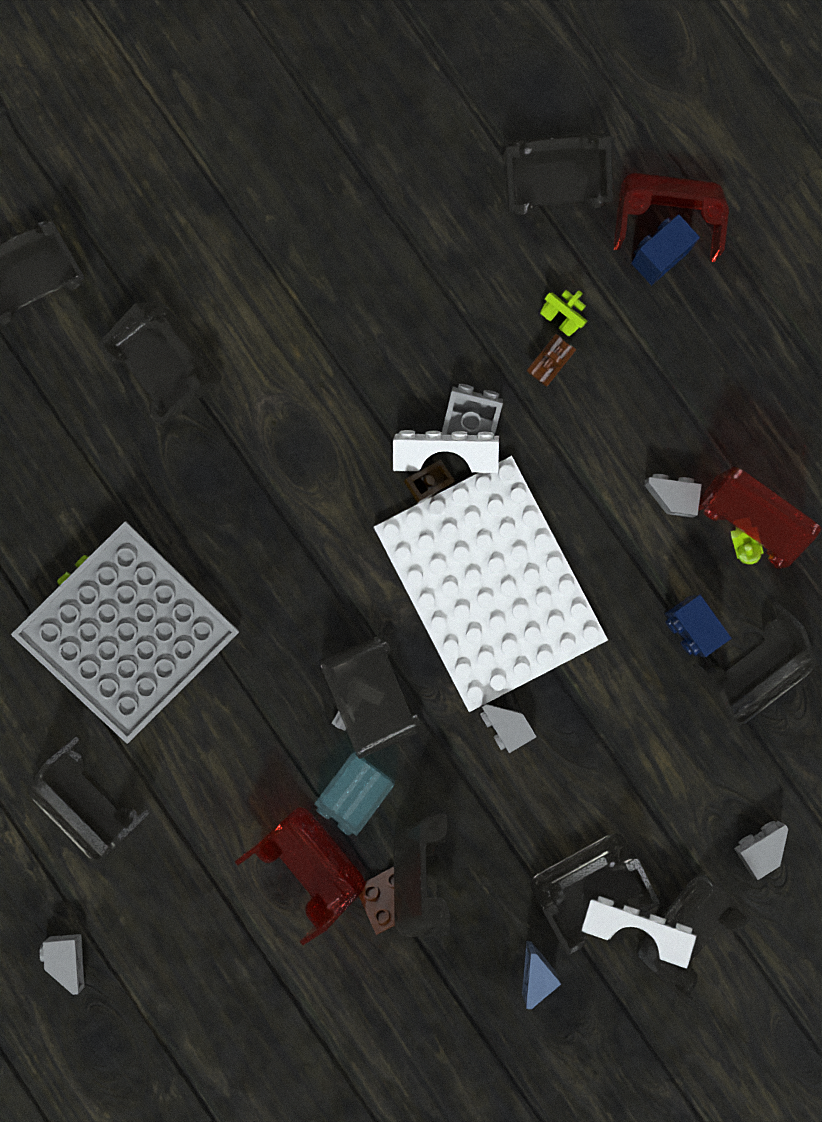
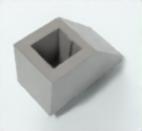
M653 474V477L645 480L644 486L666 514L695 517L698 515L701 484L694 483V479L680 477L678 481L668 480V475Z
M489 704L481 706L484 712L480 713V716L487 727L492 725L497 735L493 736L501 750L506 748L511 753L536 738L535 733L521 712Z
M771 821L761 828L762 831L755 836L748 835L739 841L740 845L734 848L750 875L757 880L781 865L788 828L779 821Z

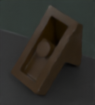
M439 460L406 478L404 483L416 501L421 504L435 493L451 485L455 480L443 462Z

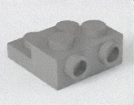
M459 384L458 388L453 387L441 435H452V432L464 431L467 432V435H478L479 432H492L495 436L503 399L498 398L499 393L490 390H484L483 394L473 392L474 387L466 384Z

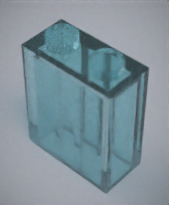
M353 751L316 800L315 805L318 807L316 811L326 819L332 817L339 822L338 828L347 835L353 833L357 836L394 787L395 781Z

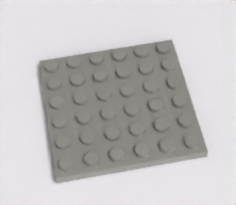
M125 521L11 635L128 744L239 633V630Z

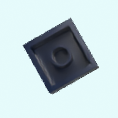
M677 215L673 220L668 217L659 225L653 237L649 234L638 244V248L634 251L636 256L631 264L651 286L683 259L700 239L698 234L680 215Z
M701 595L689 596L665 613L667 617L665 623L674 634L677 632L683 640L680 643L689 655L707 657L732 639Z

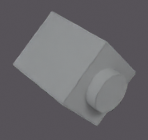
M81 934L51 936L46 939L40 947L41 962L44 961V970L73 995L79 994L85 987Z

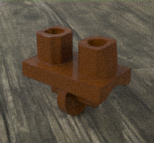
M555 334L527 369V372L547 387L575 353L576 349Z

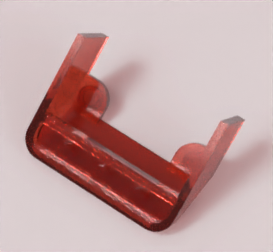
M631 173L625 177L621 185L614 250H619L625 239L628 214L641 215L648 210L650 204L702 210L703 219L707 223L714 225L710 261L715 262L725 249L729 215L725 193L719 184L641 173Z
M732 467L717 475L699 500L698 511L704 509L703 513L713 521L726 519L765 547L767 554L770 556L768 560L777 569L789 567L816 539L822 530L815 521L737 467Z
M297 808L235 861L238 866L254 853L265 863H272L280 857L312 896L306 904L305 911L314 927L299 941L302 945L325 932L365 888V881L361 873L315 817L305 808Z

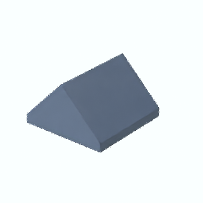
M526 941L522 996L526 1009H533L560 986L561 982L555 969L531 941Z

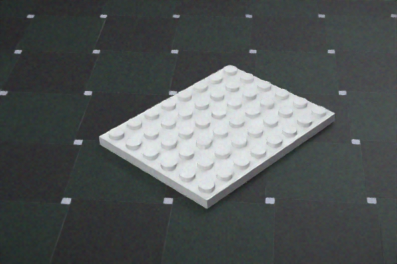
M512 456L499 462L498 473L479 472L425 500L421 504L419 503L374 526L469 712L608 641Z

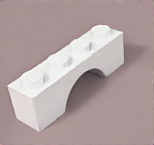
M403 430L394 436L393 471H420L422 464L429 456L437 452L449 451L464 458L471 472L498 473L499 436H494L492 432H479L478 435H467V432L455 431L452 432V435H441L440 431H427L426 434H415V431Z
M599 896L598 900L592 899L590 901L582 928L583 932L609 940L622 928H640L649 933L655 940L661 960L687 969L697 935L692 934L693 928L679 923L676 924V927L666 925V919L653 914H650V918L639 915V909L624 905V909L613 906V900Z

